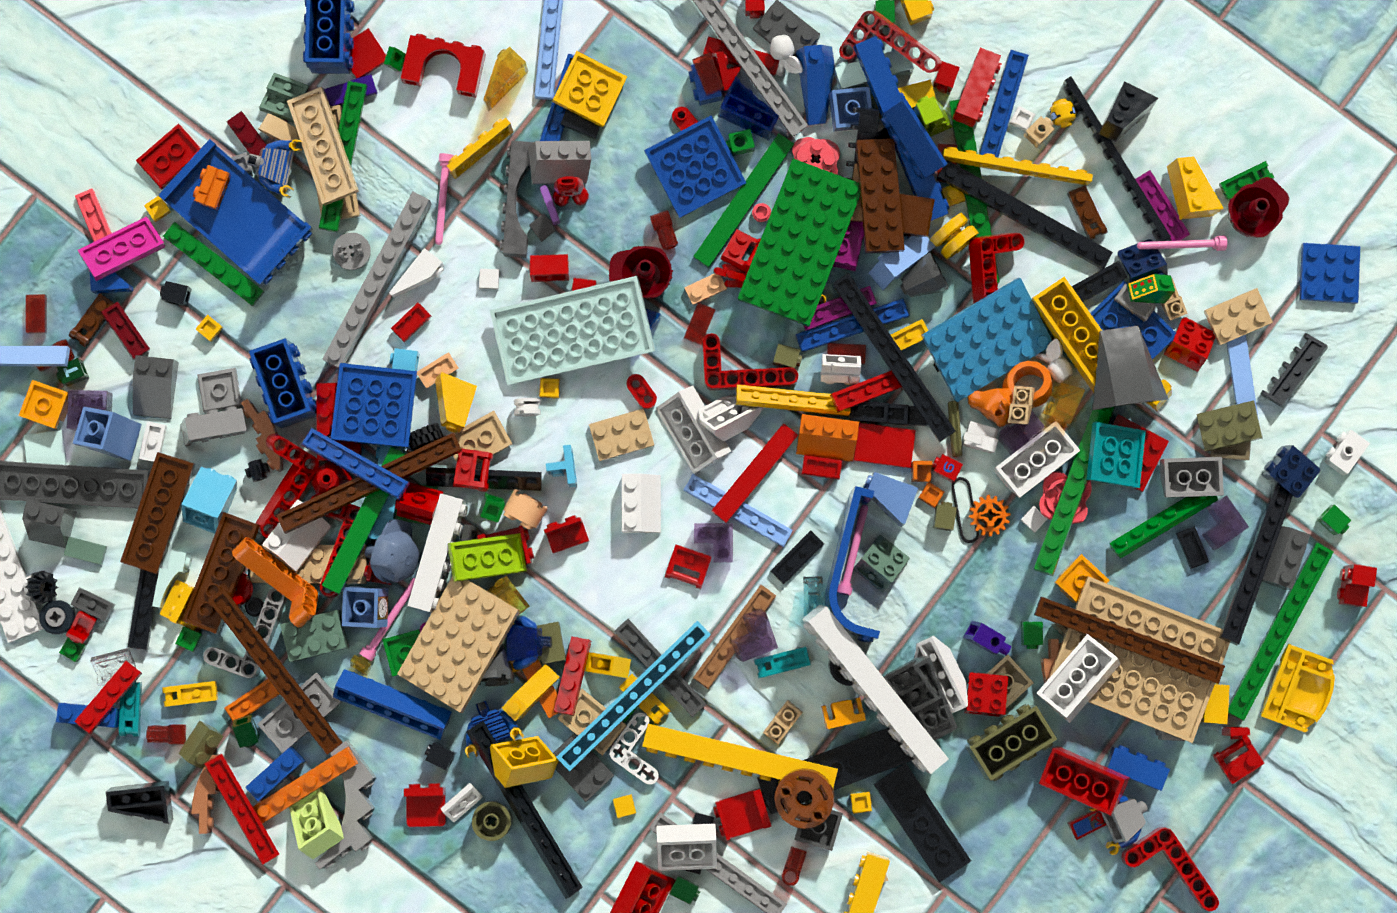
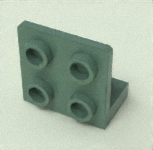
M879 535L853 570L883 593L910 558L882 535Z

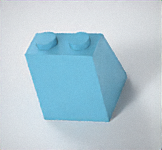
M201 467L181 504L183 522L215 534L223 512L228 513L237 491V480L230 475L217 473L212 468L206 469Z

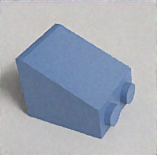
M83 407L72 444L115 458L131 461L142 424L114 412Z
M876 472L871 476L868 475L864 488L874 491L872 500L898 526H904L918 488Z

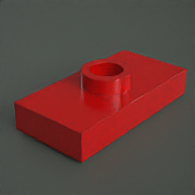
M417 302L391 327V330L405 343L432 316Z
M804 455L801 475L840 480L842 460Z
M1224 727L1222 735L1230 736V739H1242V736L1250 735V728Z

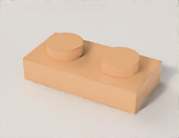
M712 274L684 287L692 305H695L727 290V287L724 286L721 276Z
M448 352L417 371V375L424 386L428 388L435 383L436 377L441 372L449 375L459 368Z

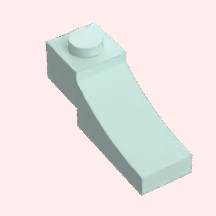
M171 550L168 568L159 569L152 606L163 607L176 579L183 572L187 573V569H190L192 563L190 554Z

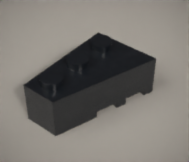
M1124 81L1099 134L1114 142L1118 141L1134 124H1137L1142 117L1152 110L1158 97Z

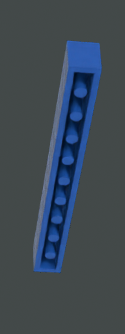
M877 36L854 45L853 48L879 112L882 114L904 100L905 96L898 90L899 82L896 75L891 73L890 68H892L889 58L884 56L882 51L884 50V45L881 39L878 40ZM888 128L887 132L890 136V139H892L891 135H893V133L890 130V128ZM895 143L896 154L913 195L935 199L931 221L949 214L948 209L950 207L947 200L942 198L940 193L942 192V187L939 181H935L933 176L935 172L924 179L921 176L917 177L912 169L914 165L903 156L901 145Z

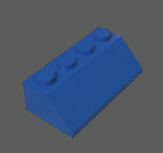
M906 99L881 114L883 125L892 131V139L903 148L902 154L907 161L910 160L914 165L912 169L917 177L921 176L924 179L947 165L946 160Z

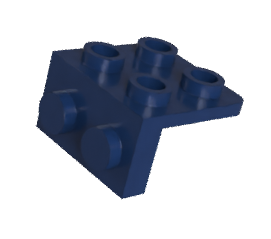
M1148 239L1142 242H1153V240ZM1137 244L1117 252L1118 258L1129 274V283L1153 274L1168 275L1167 263L1158 249L1140 250L1137 248Z
M1294 445L1281 446L1276 452L1277 456L1273 461L1271 460L1265 465V471L1261 475L1267 480H1275L1293 497L1299 498L1320 473V468Z

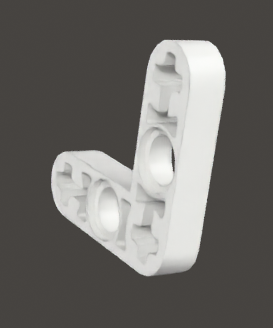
M639 712L633 716L611 747L610 757L644 783L654 784L659 776L658 771L631 751L649 724V717L645 713ZM644 716L646 724L639 726L640 734L634 729L629 728L631 724L634 727L637 724L636 717L641 718ZM628 731L635 734V740L631 743L624 740V735ZM620 740L625 745L630 746L628 750L625 747L622 750L623 757H614L615 753L613 750H618L621 747V744H618ZM631 759L639 761L640 766L638 769L632 770L629 768L628 763ZM643 764L647 766L644 769L647 772L654 771V780L650 779L647 781L645 779L646 775L643 772L641 776L637 774L642 769Z

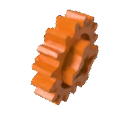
M986 495V500L982 496L979 497V503L977 501L973 502L975 508H969V511L973 512V514L968 516V518L973 519L970 526L975 525L974 531L981 530L982 536L986 532H988L989 537L992 536L993 532L996 535L1000 534L999 529L1003 531L1006 529L1003 524H1009L1010 522L1006 517L1010 516L1011 513H1006L1005 511L1009 507H1003L1004 500L998 502L997 496L991 499L990 495ZM982 504H985L984 510L982 512L977 513L979 507ZM993 504H995L1000 509V511H997L995 508H993ZM988 511H990V514L997 516L991 518L989 521V518L983 515L987 514ZM997 519H1001L999 525L994 528V522ZM978 520H981L983 523H985V527L980 525Z

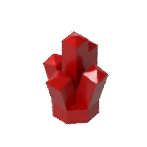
M724 263L722 268L716 267L713 269L714 274L731 279L724 282L725 287L742 288L747 272L727 263Z

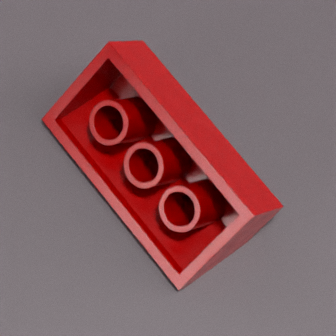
M318 383L317 431L331 438L337 383ZM336 441L361 455V443ZM317 454L318 461L329 462Z
M1056 746L1052 748L1039 784L1111 816L1123 796L1130 777Z
M636 861L610 913H659L675 879Z

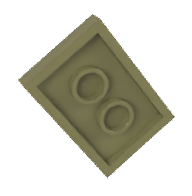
M1254 400L1197 414L1205 452L1263 439Z

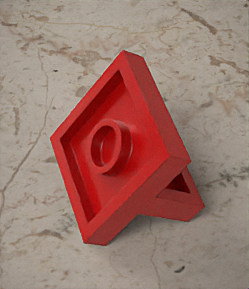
M410 483L400 500L397 499L396 515L431 525L440 493L443 494V492Z

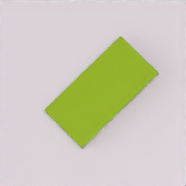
M520 533L447 544L454 582L527 571Z

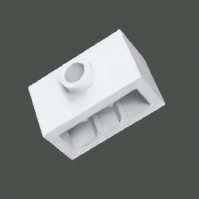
M1353 430L1343 431L1336 440L1338 443L1335 448L1331 447L1325 455L1327 459L1324 462L1342 476L1350 472L1370 444Z

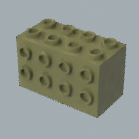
M1024 704L1016 709L1017 713L1015 715L1008 714L1000 719L1001 723L999 725H991L983 730V735H975L967 740L968 744L965 745V748L986 780L997 781L1004 776V772L1008 770L1013 771L1020 766V762L1028 761L1037 756L1036 752L1042 749L1046 750L1054 745L1053 742L1057 738L1036 705Z

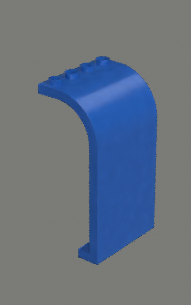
M211 139L203 145L158 195L261 286L263 284L267 285L274 277L272 274L275 270H280L286 264L285 259L289 255L293 256L299 249L298 245L302 241L306 242L312 235L311 231L313 228L307 222H303ZM208 165L231 174L218 211L196 203L194 201L195 197H193L196 186L199 187L202 181L200 174L203 168L206 169Z
M855 486L850 492L825 591V606H827L848 634L857 636L858 641L870 643L879 638L880 631L862 627L849 621L841 612L837 601L838 585L859 503L868 504L874 495L873 490Z

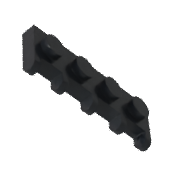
M853 107L852 112L859 113L858 124H851L850 126L851 129L857 130L856 140L876 139L879 109ZM849 142L848 147L855 148L854 161H846V166L853 167L852 178L847 179L853 180L854 165L857 164L856 145Z
M1308 333L1303 335L1307 342L1302 349L1296 346L1293 348V351L1297 353L1290 364L1285 361L1282 363L1286 370L1281 377L1277 379L1273 376L1270 379L1275 383L1270 392L1262 390L1260 393L1284 408L1328 348L1325 343Z

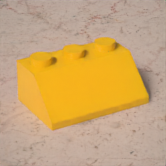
M539 736L516 740L517 742L513 740L491 744L490 751L494 775L505 788L553 777L559 760Z

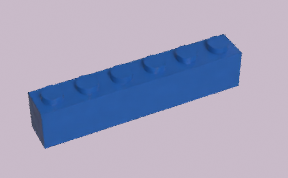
M346 669L343 670L333 693V698L441 740L449 724L452 711L443 707L436 706L426 700H421L408 693L401 692L391 686L378 683L373 679H368Z

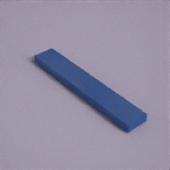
M1010 50L979 153L980 155L989 153L994 154L997 158L999 157L1029 56L1028 54Z
M572 54L567 55L556 92L574 55ZM552 102L540 141L561 140L565 127L561 126L560 123L564 116L565 108Z
M904 298L873 308L884 325L910 317ZM852 315L795 334L800 351L803 353L863 333L864 331Z
M311 428L301 443L303 447L400 500L410 484L408 481Z

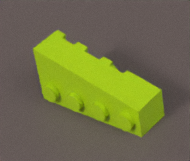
M925 96L917 101L914 112L930 137L953 128L944 107L934 96L931 98Z

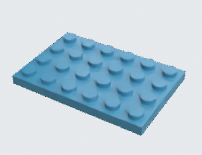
M1021 278L1013 280L921 335L956 402L1009 372L1018 363L1025 362L1046 350L1052 341Z

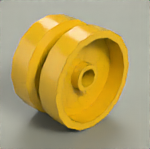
M962 212L947 222L930 238L935 247L948 242L941 250V254L946 260L961 252L969 245L970 240L979 234L973 225L961 231L968 221Z

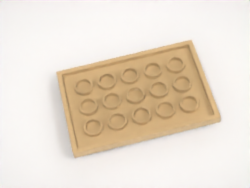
M452 576L438 601L436 610L432 611L397 675L456 711L463 713L520 610L470 580L454 582Z

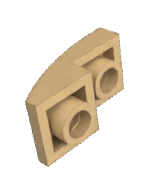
M269 113L258 128V130L272 139L299 140L296 127Z
M1174 281L1175 292L1165 304H1161L1168 320L1188 314L1182 297L1177 292Z
M1014 386L1008 423L1028 425L1033 405L1034 387Z
M787 700L763 733L779 744L803 711Z

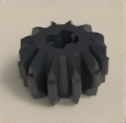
M39 571L32 573L31 578L26 579L28 585L25 586L28 589L26 595L30 596V601L44 604L53 601V597L57 596L55 590L59 587L56 586L57 579L53 578V574Z

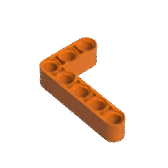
M245 537L232 551L236 560L292 601L289 619L296 627L302 628L316 612L318 591L315 587L252 539Z

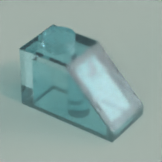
M822 576L803 577V618L818 605H823Z

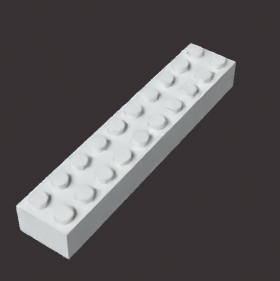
M818 605L802 619L805 623L803 627L806 631L817 637L815 642L822 650L824 649L829 652L827 657L834 665L836 664L841 667L840 673L846 680L848 679L853 682L852 688L858 695L860 694L862 697H865L864 703L867 707L878 713L876 718L882 725L890 728L888 733L894 740L902 743L900 748L906 755L914 758L912 763L918 770H921L923 773L926 771L932 774L949 760L827 606Z

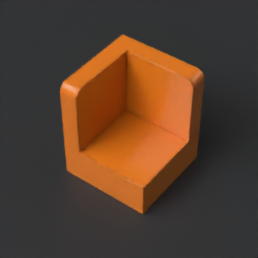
M913 461L911 464V482H931L932 461Z

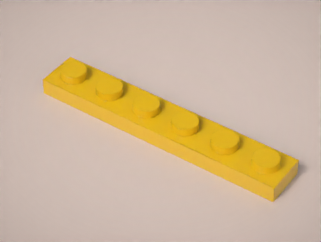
M737 385L736 405L849 416L851 408L837 413L830 397L831 394Z

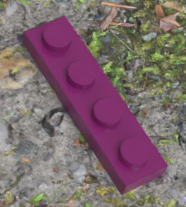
M1151 170L1137 177L1135 180L1170 234L1169 240L1180 241L1189 236V231L1182 220L1179 219V215Z
M870 286L860 289L871 306L877 304ZM839 297L818 305L810 327L803 326L805 331L852 313L842 298Z

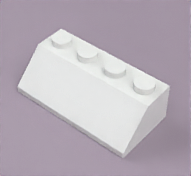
M690 386L677 392L659 405L656 410L693 474L718 461L730 453L731 450L726 441L723 442L700 424L698 409L705 405L694 386Z
M1055 421L995 467L994 472L1005 486L1020 498L1080 452V449Z
M1087 634L1041 687L1037 695L1070 723L1118 668L1120 661L1114 654Z

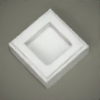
M1018 106L1009 124L1026 131L1035 114Z
M480 269L479 288L499 289V269Z
M1033 506L1022 517L1021 521L1035 533L1048 518L1044 517Z

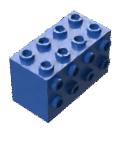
M304 0L306 14H304L306 32H304L303 36L305 44L303 62L306 63L307 68L310 69L312 74H350V68H353V57H350V50L354 48V41L351 38V31H354V20H351V13H354L355 10L354 1Z
M284 338L249 351L251 356L249 360L252 368L256 370V381L258 386L262 388V398L265 405H268L270 411L268 415L271 423L283 429L317 416V401L311 397L310 393L313 392L310 382H307L304 377L307 372L304 364H301L298 359L301 355L297 345L295 346L294 343Z

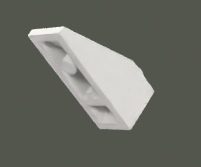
M424 248L389 294L396 298L432 281L435 277L438 278L444 271L443 262Z

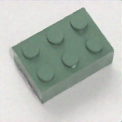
M340 610L314 615L302 628L296 627L292 622L280 624L289 662H296L349 648L345 628L342 626Z

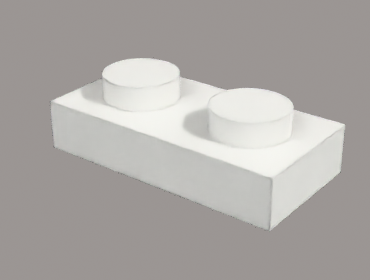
M147 421L139 459L154 462L157 452H162L167 425Z
M469 783L447 802L441 810L451 821L455 822L482 799L483 796Z

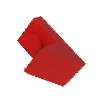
M723 51L712 52V60L720 90H728L741 67L727 68L728 58Z

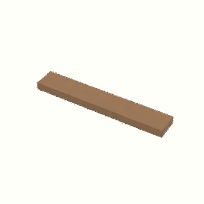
M763 585L759 586L693 679L707 689L710 688L776 597L774 593Z

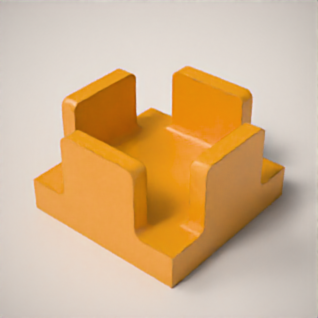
M32 380L18 416L57 429L59 421L64 422L70 404L67 403L70 393Z
M1080 554L1061 572L1059 578L1054 583L1060 587L1059 590L1070 601L1077 603L1087 576L1104 583H1108L1110 580Z
M860 697L855 698L858 709L856 714L854 713L851 700L831 703L833 719L830 720L826 705L821 706L826 729L865 721V713L863 712Z

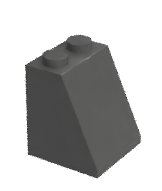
M27 499L22 520L29 540L66 548L77 511Z

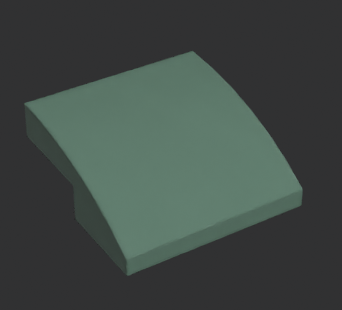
M273 73L259 109L294 123L287 101L307 93L309 85Z

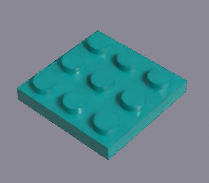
M1093 422L1087 480L1140 488L1146 431Z

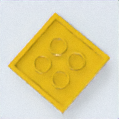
M576 51L552 102L603 128L627 76Z

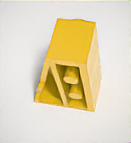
M1195 157L1177 158L1167 166L1180 220L1212 217L1224 209Z

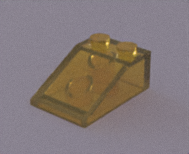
M510 46L506 50H501L497 55L483 99L488 111L529 72L526 61Z

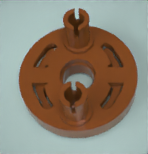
M808 768L793 770L781 779L776 788V809L782 819L794 827L803 829L816 827L823 823L832 811L834 805L832 785L823 774L816 770ZM801 791L809 792L812 795V802L809 804L800 803L798 793Z

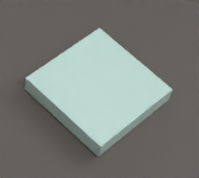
M63 430L24 435L26 462L67 465Z

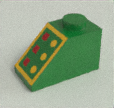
M1153 274L1127 285L1131 302L1165 304L1175 292L1171 275Z

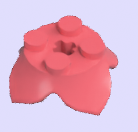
M812 137L796 140L792 148L794 159L838 175L837 161L840 157V151L836 143L828 139H814ZM812 157H818L820 163H812Z
M1059 471L1051 473L1043 481V495L1039 502L1041 514L1050 520L1053 518L1061 496L1060 494L1067 480V476ZM1090 480L1087 482L1072 524L1083 522L1087 516L1088 508L1086 501L1092 492Z

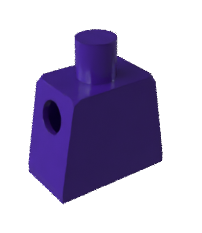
M971 621L963 636L966 640L993 654L1000 652L1006 656L1011 650V645L1005 643V636L981 622Z

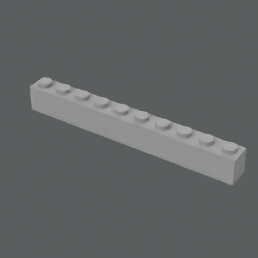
M412 191L323 357L326 363L338 369L340 363L347 364L432 205L429 199Z

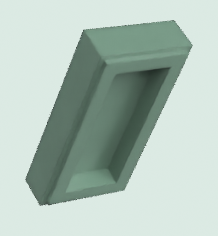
M68 537L64 555L102 565L107 546Z

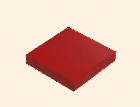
M369 28L353 37L354 48L350 50V57H353V68L350 69L357 79L366 76L383 65L386 54Z

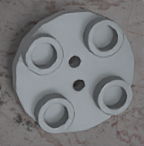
M346 233L335 241L333 256L343 269L357 270L369 262L371 247L367 239L362 235Z

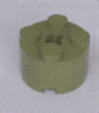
M487 801L476 808L472 817V828L475 834L487 841H496L503 838L512 826L511 811L505 804L499 801ZM489 816L492 818L496 817L495 826L494 824H488Z

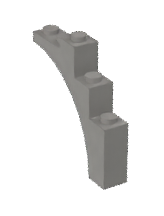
M349 740L343 742L330 752L334 756L346 747H349L359 763L341 774L346 794L345 813L341 826L344 839L329 848L315 863L319 870L323 867L326 870L336 863L334 859L337 856L343 857L351 851L350 846H352L355 852L359 849L364 851L371 845L369 841L373 839L360 819L362 818L364 821L373 814L371 810L375 807L361 789L364 788L366 790L374 784L373 779L376 776Z

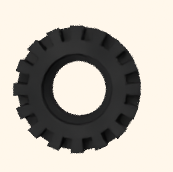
M430 424L412 431L409 441L411 450L415 451L443 438L444 436L439 424Z

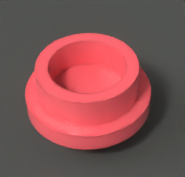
M764 203L755 205L752 210V216L758 222H766L771 215L770 207Z

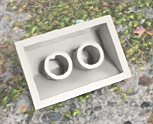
M622 474V533H661V475Z
M297 499V501L293 504V506H292L291 508H293V507H295V506H297V505H299V504H301V503H303V502H301V501H299V500ZM321 517L285 534L279 523L262 546L266 551L297 573L331 529V526Z
M715 824L657 826L658 871L717 869Z

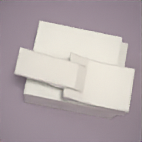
M970 421L964 434L963 446L990 454L995 453L998 439H996L998 429Z

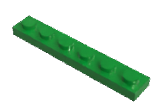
M176 222L163 235L165 239L251 306H254L263 295L264 291Z
M1185 497L1109 543L1110 547L1121 559L1218 501V497Z

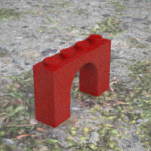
M423 34L410 35L401 74L402 83L421 87L425 68L429 60L440 54H448L455 57L461 66L456 88L457 93L477 98L486 57L482 47L477 45L468 47L458 41L448 43L444 39L437 37L429 39Z

